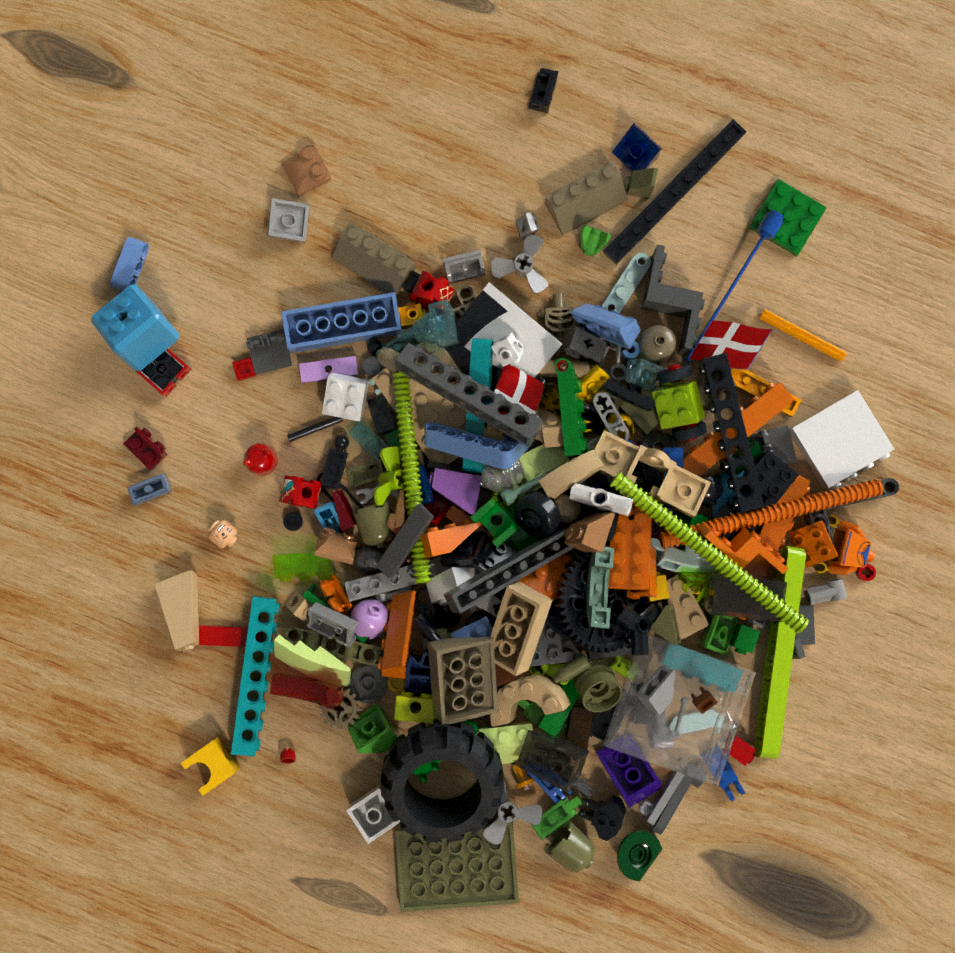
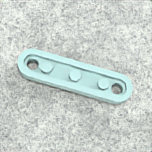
M638 253L632 258L603 303L602 307L605 310L609 311L608 307L612 306L614 311L620 314L650 267L651 260L648 255ZM638 260H643L644 264L640 265Z

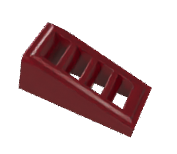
M342 490L333 492L332 495L343 532L356 525L352 513L353 509Z

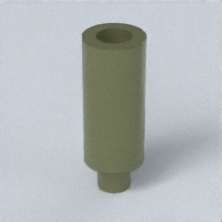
M583 654L558 669V674L553 676V680L556 684L560 681L565 683L592 667L586 655Z

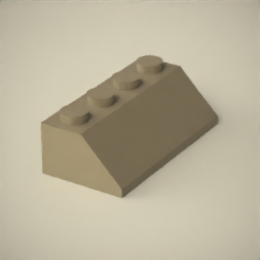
M611 161L547 195L544 204L561 234L564 235L628 201L622 178Z
M351 221L340 236L332 259L384 292H395L396 297L402 289V284H405L410 277V272L416 268L415 262Z

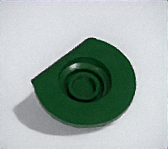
M637 830L631 832L622 840L617 851V863L624 876L634 881H641L662 851L657 837L648 831Z

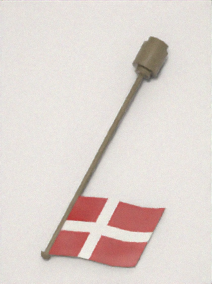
M383 348L377 360L382 366L392 372H399L396 370L395 360L400 353L391 348ZM508 364L503 367L502 375L494 392L502 394L508 401L513 404H519L527 412L535 414L541 401L543 383ZM505 411L499 412L502 415L507 414ZM522 421L516 422L519 425L524 424Z

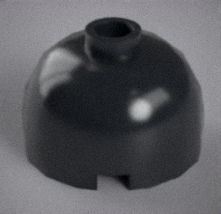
M719 473L715 474L714 477L710 476L705 479L711 482L701 506L706 505L709 508L718 504L717 499L724 492V485Z

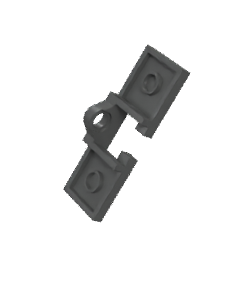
M544 624L530 666L573 661L572 651H563L562 637ZM629 640V645L623 644L622 649L617 648V651H610V653H597L587 650L588 659L632 654L631 640Z

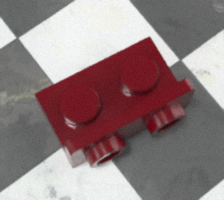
M136 426L134 428L135 432L123 444L152 471L168 455L164 451L166 448L158 440L155 442L151 438L152 434L145 427L141 429Z

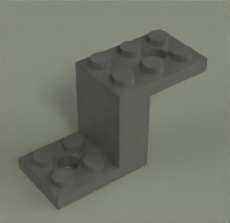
M657 244L651 257L641 309L685 318L678 355L686 356L696 347L698 337L695 336V332L701 324L699 313L704 308L705 299H702L703 292L659 284L663 276V271H660V269L665 264L667 253L664 252L665 246Z

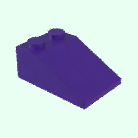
M629 732L610 743L609 746H605L596 752L628 808L662 788L659 778Z

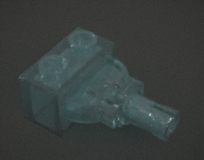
M447 299L428 304L429 312L420 320L414 321L411 328L397 331V338L400 343L416 338L419 343L426 341L430 344H437L440 348L458 344L454 309Z

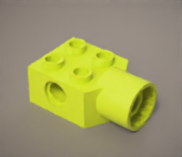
M403 689L402 692L397 694L394 720L433 724L435 717L433 716L432 693L417 694L405 692V689ZM419 702L421 708L414 709L412 703Z

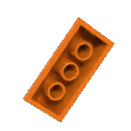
M416 591L393 595L392 602H388L387 611L390 616L384 625V632H387L386 639H382L381 645L384 656L379 658L378 669H382V676L406 679V666L413 628L412 620H414L416 607Z

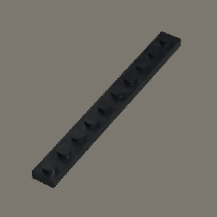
M733 119L604 249L603 253L617 265L723 158L747 131Z

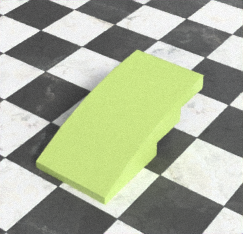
M281 635L275 638V657L291 668L326 683L343 687L350 685L351 669L321 646L316 651H313L300 640L294 646Z

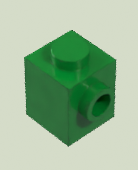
M737 624L730 646L735 647L734 651L746 655L749 652L753 654L760 631Z

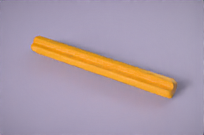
M766 309L761 312L759 318L838 361L845 359L847 353L844 350Z

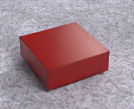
M251 357L232 362L237 381L256 376Z

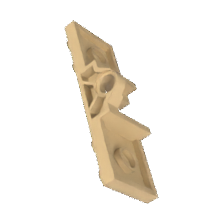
M605 430L594 449L604 464V467L598 472L612 479L622 472V476H627V479L629 481L632 480L634 484L637 477L633 476L632 473L638 460L666 473L660 488L653 485L648 496L651 495L653 499L692 518L696 516L711 482L677 466V462L671 460L663 451L646 448L642 445L638 447Z

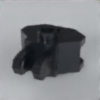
M612 796L606 801L600 800L599 802L584 798L582 804L595 810V812L581 809L579 816L591 821V825L595 827L600 839L607 841L616 836L621 829L626 813L622 798Z

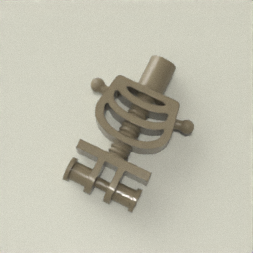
M563 293L553 294V308H546L545 314H537L538 319L544 318V328L548 332L557 334L556 339L561 343L565 330L573 328L577 324L571 315L574 307H565ZM571 315L570 318L564 320V317ZM572 321V325L570 327L564 328L565 324H568ZM549 324L556 325L557 327L552 328ZM560 348L555 353L557 356H560V352H562Z

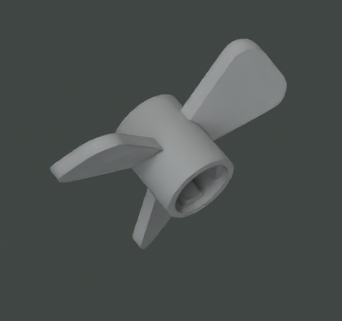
M532 234L526 236L524 251L515 258V261L494 258L491 262L493 277L499 279L515 272L518 277L527 278L532 292L538 294L547 289V280L533 270V256L543 245V238ZM523 261V263L529 264V267L524 266V270L520 269V262Z
M504 781V793L501 795V804L498 809L499 818L484 830V838L495 845L500 844L507 823L513 822L517 818L534 825L540 824L542 820V807L536 804L518 808L514 803L509 802ZM509 806L513 808L511 811L514 814L512 818L510 816L507 818L503 816L504 809H508Z

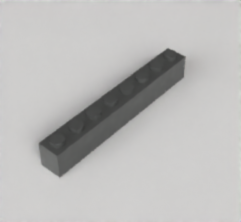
M571 524L560 527L549 537L539 539L444 593L443 595L451 611L461 614L573 549V547L564 544L566 530Z

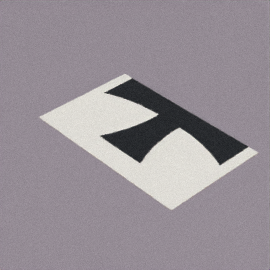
M490 282L441 341V344L462 374L469 375L473 338L493 339L495 343L497 340L513 333L516 340L521 342L524 351L520 357L521 360L513 366L534 378L562 345L560 341ZM494 351L491 391L493 392L503 370L502 364L495 359Z

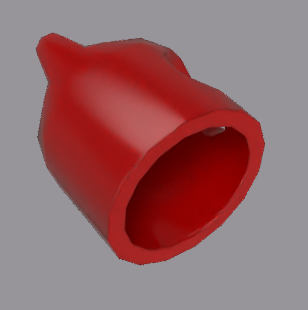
M257 443L251 445L244 454L243 465L256 475L265 476L271 474L278 465L277 453L265 444Z

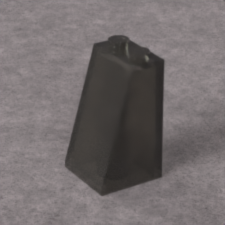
M711 572V577H708L707 580L709 595L705 598V609H707L708 613L711 615L781 622L780 617L776 618L775 613L771 614L769 609L766 610L764 605L761 606L759 601L756 602L754 597L751 598L750 594H746L744 589L741 590L739 585L736 586L734 581H729V577H724V573ZM753 575V579H758V583L762 582L763 587L767 586L768 591L772 590L773 595L777 594L778 598H782L785 603L787 582L777 577Z

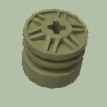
M591 659L589 661L592 667L573 677V684L587 710L592 712L607 711L620 701L622 687L607 661Z

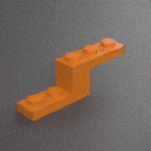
M702 522L697 527L705 538L726 554L729 559L731 558L734 563L736 562L738 567L744 568L760 553L782 574L788 570L783 564L785 559L778 552L773 554L772 551L774 549L766 541L762 544L760 542L762 538L755 531L750 533L744 527L729 541L724 536L720 538L718 536L720 533L712 525L708 527Z

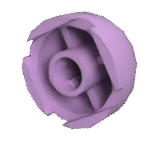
M375 599L360 601L350 613V618L358 621L355 633L362 638L363 636L370 637L369 639L380 637L384 632V625L389 620V613L385 605Z

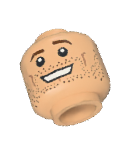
M217 520L208 530L210 533L209 539L221 549L226 546L231 547L237 541L235 537L237 529L226 520Z

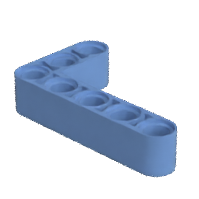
M430 422L424 426V445L426 447L500 469L512 467L528 449L527 446L507 434L499 441L440 423Z

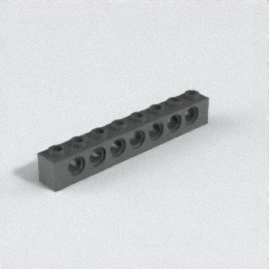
M408 343L395 360L396 370L527 447H530L542 429L543 420L538 415L527 412L519 404H513L502 394H496L488 386L477 383L469 375L458 372L452 365H446L438 357L429 355L417 345L414 346ZM450 382H455V383H457V384L451 385V384H449V383H450ZM466 392H472L474 394L468 395L466 394ZM487 401L490 404L485 405L482 402ZM505 411L507 414L502 415L499 412ZM522 421L524 424L519 425L516 422Z

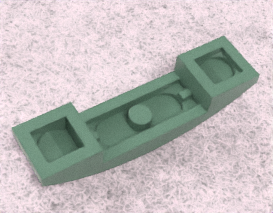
M604 547L603 552H592L586 590L589 627L605 629L610 627L611 608H607L609 569L613 568L614 548Z

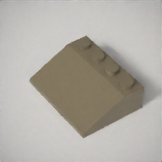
M446 638L428 642L433 716L435 719L439 720L442 725H449L498 712L494 638Z

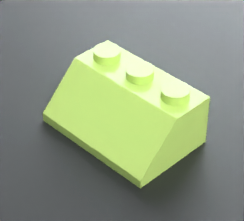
M531 721L507 723L494 727L492 725L478 727L479 732L484 733L494 744V750L499 753L502 764L526 762L535 756Z

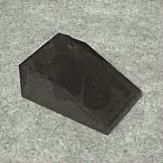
M529 730L516 766L569 793L577 785L589 751L573 742Z

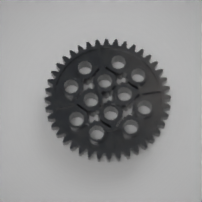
M582 552L581 556H575V560L569 561L571 566H565L567 573L560 574L564 580H558L561 588H556V591L560 593V595L555 596V599L559 600L555 607L560 608L556 615H562L559 619L560 623H565L562 630H568L566 636H572L571 641L577 642V646L597 653L617 651V648H623V644L629 645V640H631L625 626L622 624L620 626L619 622L611 616L609 629L589 627L586 590L592 552ZM608 588L607 608H611L610 615H612L613 603L614 607L618 603H624L638 613L648 604V602L644 601V598L647 596L640 597V599L629 598L628 601V590Z

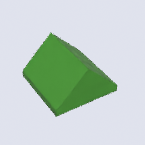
M712 609L707 619L709 626L704 628L699 646L727 656L740 619Z

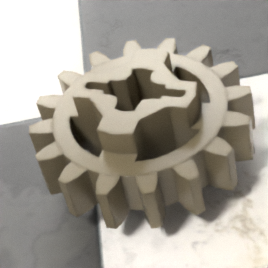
M341 686L338 691L335 687L332 688V693L330 691L325 693L327 698H321L324 705L319 706V708L323 709L324 712L320 716L326 717L324 723L331 722L330 728L337 725V729L341 730L344 725L345 729H348L350 724H356L354 718L359 719L361 717L357 712L363 710L362 707L358 706L362 701L356 700L358 694H351V688L345 691V688ZM337 695L336 701L334 703H330L332 698ZM341 704V707H344V710L341 711V709H338L337 706ZM352 713L350 718L345 720L346 714Z

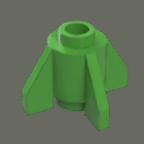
M584 224L580 231V248L583 249L582 253L591 257L594 254L598 255L599 251L608 243L611 234Z

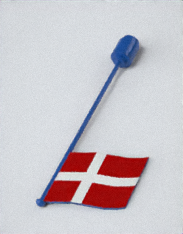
M771 210L769 213H766L757 228L758 235L761 238L699 336L696 347L690 351L687 357H684L686 363L691 362V360L700 361L703 358L727 353L730 368L746 370L749 369L773 329L753 328L735 322L715 321L714 319L763 240L773 239L780 229L784 216L779 212Z

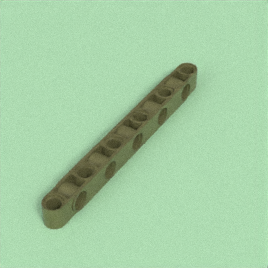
M294 626L288 628L284 634V638L293 645H296L300 640L313 651H316L321 646L335 657L376 667L379 665V658L384 656L381 646L367 642L363 643L359 640H355L349 648L344 646V644L336 642V649L331 650L327 646L330 640L328 636L310 628ZM292 630H296L299 633L297 641L292 640L290 637ZM335 635L332 639L336 641L339 635ZM366 649L374 651L375 656L373 659L365 657ZM409 653L408 658H410V655H414L416 658L422 659L423 656Z

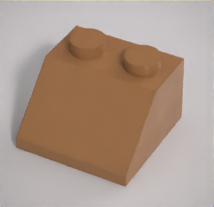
M593 513L571 524L566 530L564 544L583 552H603L615 514Z

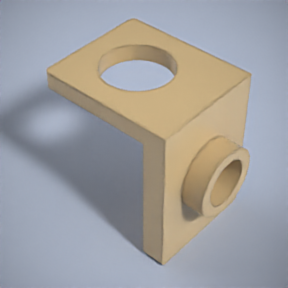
M296 590L285 603V606L295 616L306 623L309 622L308 610L313 604ZM298 597V602L292 606V602Z

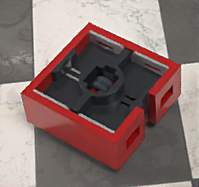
M168 348L143 370L136 372L159 393L167 397L177 386L175 382L178 379L182 381L192 369Z

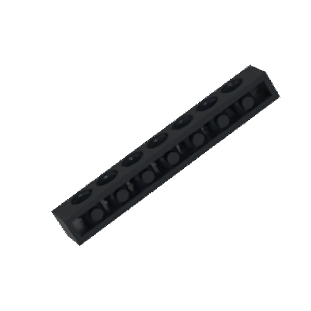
M727 353L703 358L700 360L699 371L701 376L704 375L706 383H703L705 394H709L710 402H708L710 413L714 414L715 421H713L715 433L718 432L720 440L717 443L720 452L723 451L725 459L722 460L724 470H728L729 478L727 479L729 490H733V507L738 512L765 507ZM713 371L720 373L721 378L719 381L712 379L711 374ZM718 390H722L725 393L724 400H719L716 397ZM723 409H727L730 412L728 420L721 417ZM728 428H732L735 432V436L732 439L726 436ZM733 447L739 449L740 454L737 458L731 456L730 451ZM738 466L744 469L742 477H738L735 473V469ZM743 485L749 488V493L746 496H742L740 493V488Z

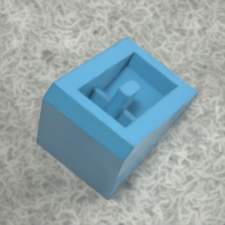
M333 502L313 509L323 529L332 528L336 532H342Z

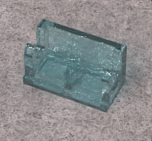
M642 358L627 361L625 381L654 391L658 380L657 373L667 368ZM659 383V386L663 387L664 383Z

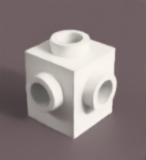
M513 333L497 340L491 346L495 359L503 367L508 364L510 366L515 365L521 360L520 357L524 353L521 342L516 340Z

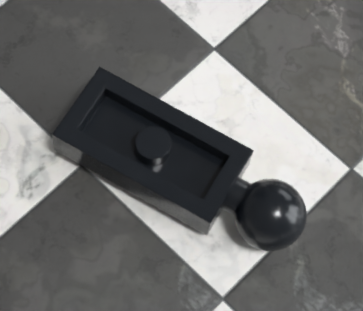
M338 435L335 438L334 445L336 450L329 449L320 481L322 487L339 490L349 455L347 452H343L349 446V439L345 435Z

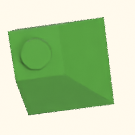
M376 703L360 714L361 717L359 719L354 718L356 724H350L348 728L359 754L386 752L399 736L379 703Z

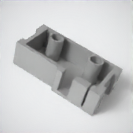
M317 602L308 610V615L310 616L307 623L308 628L328 636L329 639H332L336 633L341 634L336 642L344 644L348 648L356 640L355 629L358 621Z

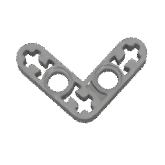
M604 392L594 395L593 405L608 432L616 436L618 430L625 431L626 434L623 435L624 440L628 441L630 437L629 430L609 395ZM598 396L606 397L605 404L607 407L611 405L612 409H608L602 414L603 406L596 403ZM610 412L615 413L617 416L616 421L612 424L606 421V415ZM601 436L588 442V451L593 449L591 447L593 443L596 447Z

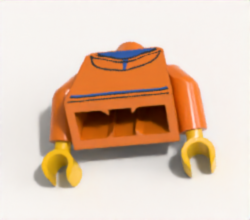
M835 515L828 517L835 521V524H830V528L839 527L835 529L833 545L838 557L828 560L827 563L830 566L824 562L818 563L822 564L824 569L822 571L815 570L816 572L825 573L829 571L830 574L848 575L857 571L858 567L864 568L867 562L874 560L875 553L870 550L871 541L865 538V534L858 525L844 520L841 522Z

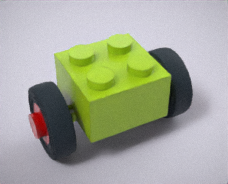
M673 364L667 366V369L659 371L657 373L659 383L670 382L673 385L663 386L652 392L654 401H656L655 406L661 429L676 427L672 429V437L675 441H691L707 433L705 422H701L705 418L696 380L681 383V380L693 374L690 364Z

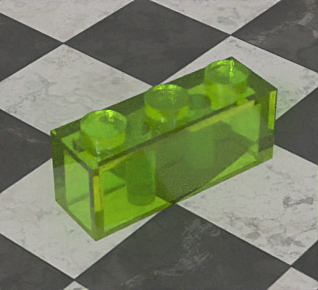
M314 553L273 555L274 578H279L280 582H289L292 577H299V581L311 580V576H318V580L330 579V575L335 574L334 560L314 556Z

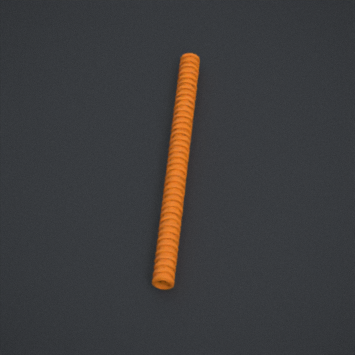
M876 478L867 482L864 481L862 484H852L851 486H845V488L840 487L828 492L824 491L822 494H812L811 496H805V498L800 497L793 501H784L782 504H772L770 507L765 506L764 508H759V510L753 509V511L749 510L747 513H736V515L732 514L730 517L725 516L724 519L720 517L718 520L713 519L712 522L708 520L706 523H703L708 527L712 525L720 533L718 536L721 533L725 535L727 532H737L738 529L742 530L744 527L749 529L750 526L753 528L756 525H765L772 523L773 520L777 522L779 519L784 520L785 518L796 517V515L801 516L802 513L805 515L808 512L813 513L825 508L829 509L837 505L848 504V502L853 503L865 498L881 496L883 494V485ZM696 523L695 526L689 525V527L693 528L692 531H697V535H702V539L705 538L697 528L700 525L699 523ZM669 530L659 534V541L664 550L668 547L673 548L674 545L677 547L685 543L680 542L679 538H675L674 534H670Z

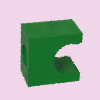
M496 495L470 517L475 523H482L490 531L494 538L492 543L496 547L501 545L520 526L514 515ZM493 516H501L502 523H496Z

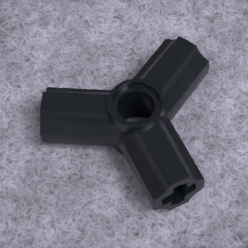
M649 602L638 613L624 603H618L612 610L613 619L625 626L626 631L630 634L632 656L649 655L647 633L650 632L652 624L655 623L662 612L661 606L655 602Z

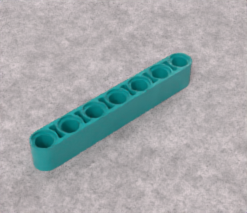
M473 338L469 376L477 383L488 386L491 390L493 350L491 346L494 344L493 339ZM487 401L482 402L485 405L490 404ZM467 412L465 431L484 436L483 433L488 423ZM463 458V472L484 473L485 464Z

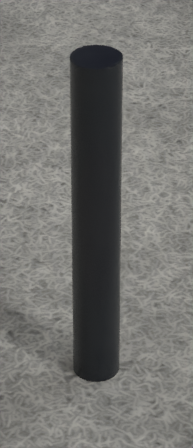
M332 417L291 433L287 437L292 442L341 423L343 419Z

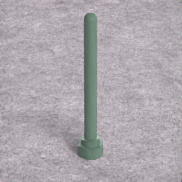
M558 467L515 489L506 488L500 491L504 503L507 506L514 503L517 496L540 485L539 480Z

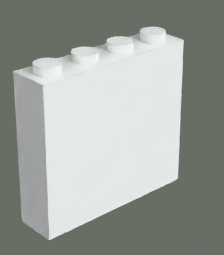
M858 390L789 429L792 439L823 489L830 488L833 490L841 485L840 481L845 478L847 480L854 478L858 475L857 471L860 469L865 471L874 466V461L877 459L882 461L890 456L889 452L894 450V447Z

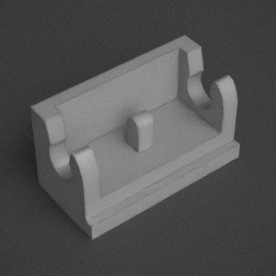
M480 250L443 259L449 283L485 275V267Z

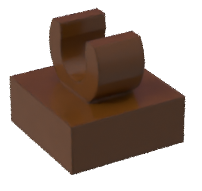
M700 687L699 689L702 694L696 697L692 693L691 697L695 707L701 714H704L718 702L708 689L705 690L703 687Z

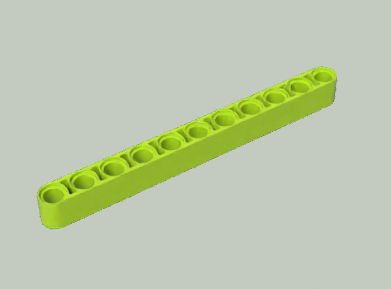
M783 546L780 550V555L785 559L783 564L788 570L784 574L779 570L777 571L774 595L777 594L779 599L782 598L784 603L787 602L789 607L792 606L793 610H797L799 613L806 551L804 548ZM775 613L771 615L754 749H756L755 756L769 759H777L780 754L796 635L795 629H790V625L786 626L785 621L781 622L780 617H775Z

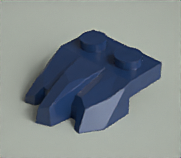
M425 649L422 659L410 655L406 666L405 692L432 693L428 649Z

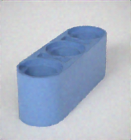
M132 237L126 239L110 281L111 288L123 291L129 285L136 284L149 250L148 243Z

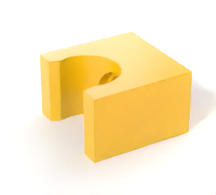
M219 737L181 763L184 769L191 767L197 762L204 763L209 767L211 772L210 780L199 789L202 796L240 770Z

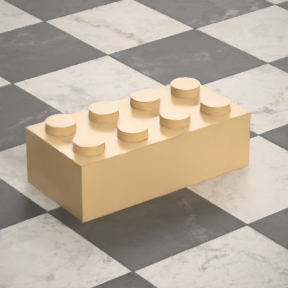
M522 582L506 587L490 636L494 638L495 664L515 676L529 670L552 599Z

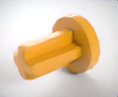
M519 762L512 766L519 783L515 786L517 789L524 787V791L531 788L529 784L535 782V780L529 778L526 770L523 768V762Z

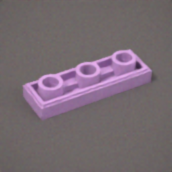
M356 356L299 364L301 383L327 380L331 373L359 376ZM331 367L332 371L327 373L326 369Z

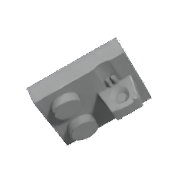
M272 198L267 237L305 243L309 204Z

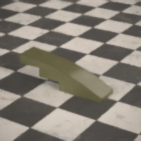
M418 449L416 456L419 458L417 460L419 465L417 467H426L427 463L422 449ZM382 459L346 469L350 488L377 482L379 475L387 471ZM400 461V469H401V470L404 469V467H402V465H401V464L403 463V461Z

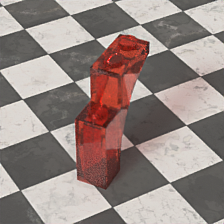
M275 673L272 677L270 694L309 701L328 709L336 708L344 699L342 685L324 683L318 679Z

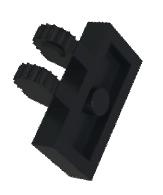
M598 396V401L596 403L597 405L601 404L603 406L604 410H601L602 414L606 410L612 409L611 405L609 407L606 406V397L602 398L601 396ZM610 397L611 400H612V402H613V404H614L615 399L612 398V397ZM583 401L584 409H589L588 414L581 412L582 419L592 422L586 425V429H592V433L602 435L605 424L594 407L593 402Z

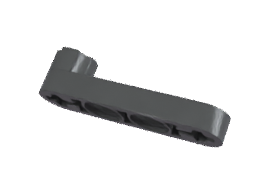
M689 762L682 770L685 776L655 824L651 826V830L660 835L666 829L690 784L699 788L705 779L706 772Z

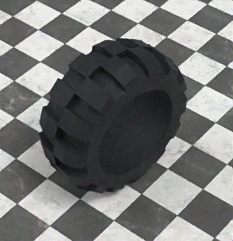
M437 719L433 720V724L426 726L424 722L410 727L407 736L404 734L399 735L389 747V753L384 757L380 782L381 796L385 800L384 807L395 822L400 820V827L413 837L418 833L423 835L424 841L438 843L439 838H449V843L463 840L465 833L471 832L474 835L485 827L487 818L492 819L501 804V795L504 793V776L500 755L494 750V744L484 733L480 731L478 734H475L472 725L462 721L458 722L457 725H442ZM436 760H450L466 766L474 773L477 780L464 794L455 798L440 800L420 794L411 786L408 777L414 770L425 763Z

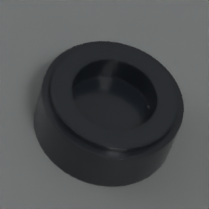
M289 512L285 515L283 524L286 529L297 531L303 525V518L297 512Z

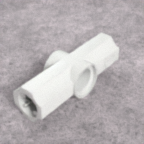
M574 483L570 491V500L596 507L599 510H607L628 516L632 508V498L606 492L604 489H595ZM604 495L605 501L598 504L597 498Z

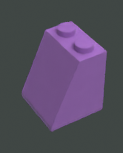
M435 468V473L431 472L429 479L432 489L470 516L476 513L482 476Z

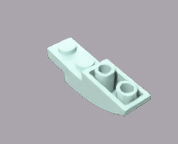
M651 538V546L656 548V559H658L656 566L684 574H707L716 570L714 565L710 566L709 561L705 562V558H700V554H695V550H690L689 546H686L682 551L675 546L664 550L658 539Z

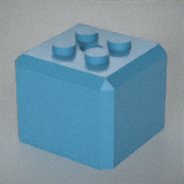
M136 284L126 287L92 315L91 318L92 324L112 351L135 371L143 370L179 339L178 331L159 307Z

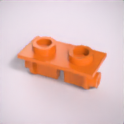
M333 574L329 581L327 579L320 581V589L325 597L332 596L328 600L332 610L346 615L352 604L349 602L336 575Z

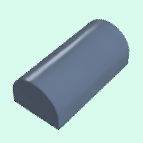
M164 473L127 487L134 506L172 492L170 482Z

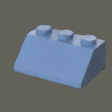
M587 303L571 312L578 326L583 327L586 332L596 334L601 339L627 349L632 347L641 331L637 320L633 317L627 316L626 318L614 310H611V312L607 311L597 304L594 306Z

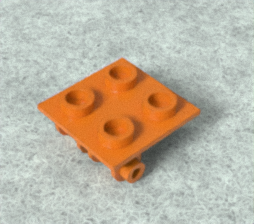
M822 520L788 533L793 547L804 548L806 551L805 568L838 557Z

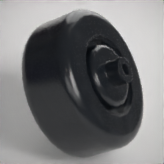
M530 491L515 504V518L528 535L537 539H544L559 528L561 523L560 511L556 503L546 494L540 491Z

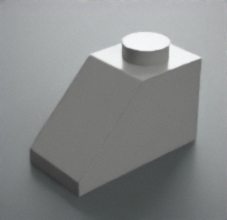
M660 665L636 693L647 710L661 715L672 702L675 672Z

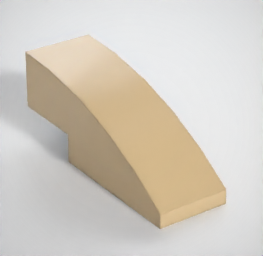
M591 450L561 465L540 479L539 482L547 496L556 499L566 490L572 488L574 483L581 484L603 468L604 464L595 450Z

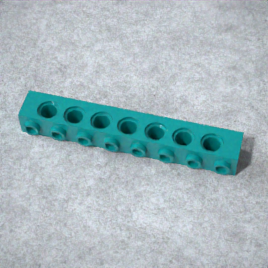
M252 596L231 754L255 756V751L260 750L261 739H257L258 731H262L263 720L260 719V714L265 712L266 700H263V693L268 691L269 681L265 680L266 673H270L271 661H268L269 653L273 654L274 642H271V634L276 633L277 622H273L274 614L278 615L279 603H276V598ZM261 612H267L269 620L261 622L258 619V615ZM263 631L267 635L266 639L261 642L257 641L255 635ZM261 651L264 654V658L256 661L253 659V653ZM252 671H259L261 673L260 679H251L250 674ZM251 690H255L259 694L254 700L249 699L247 696ZM253 710L256 716L253 719H248L244 715L245 712ZM247 729L253 732V736L248 739L242 736V732Z

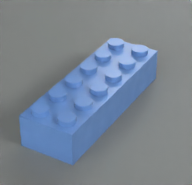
M395 292L281 312L287 349L290 353L403 334Z

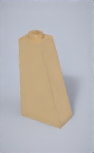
M189 570L154 584L174 648L183 653L192 651L194 646L199 645L198 576L196 572Z

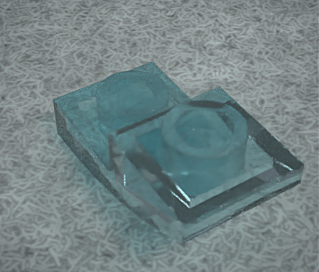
M362 420L347 433L376 460L381 458V449L390 447Z

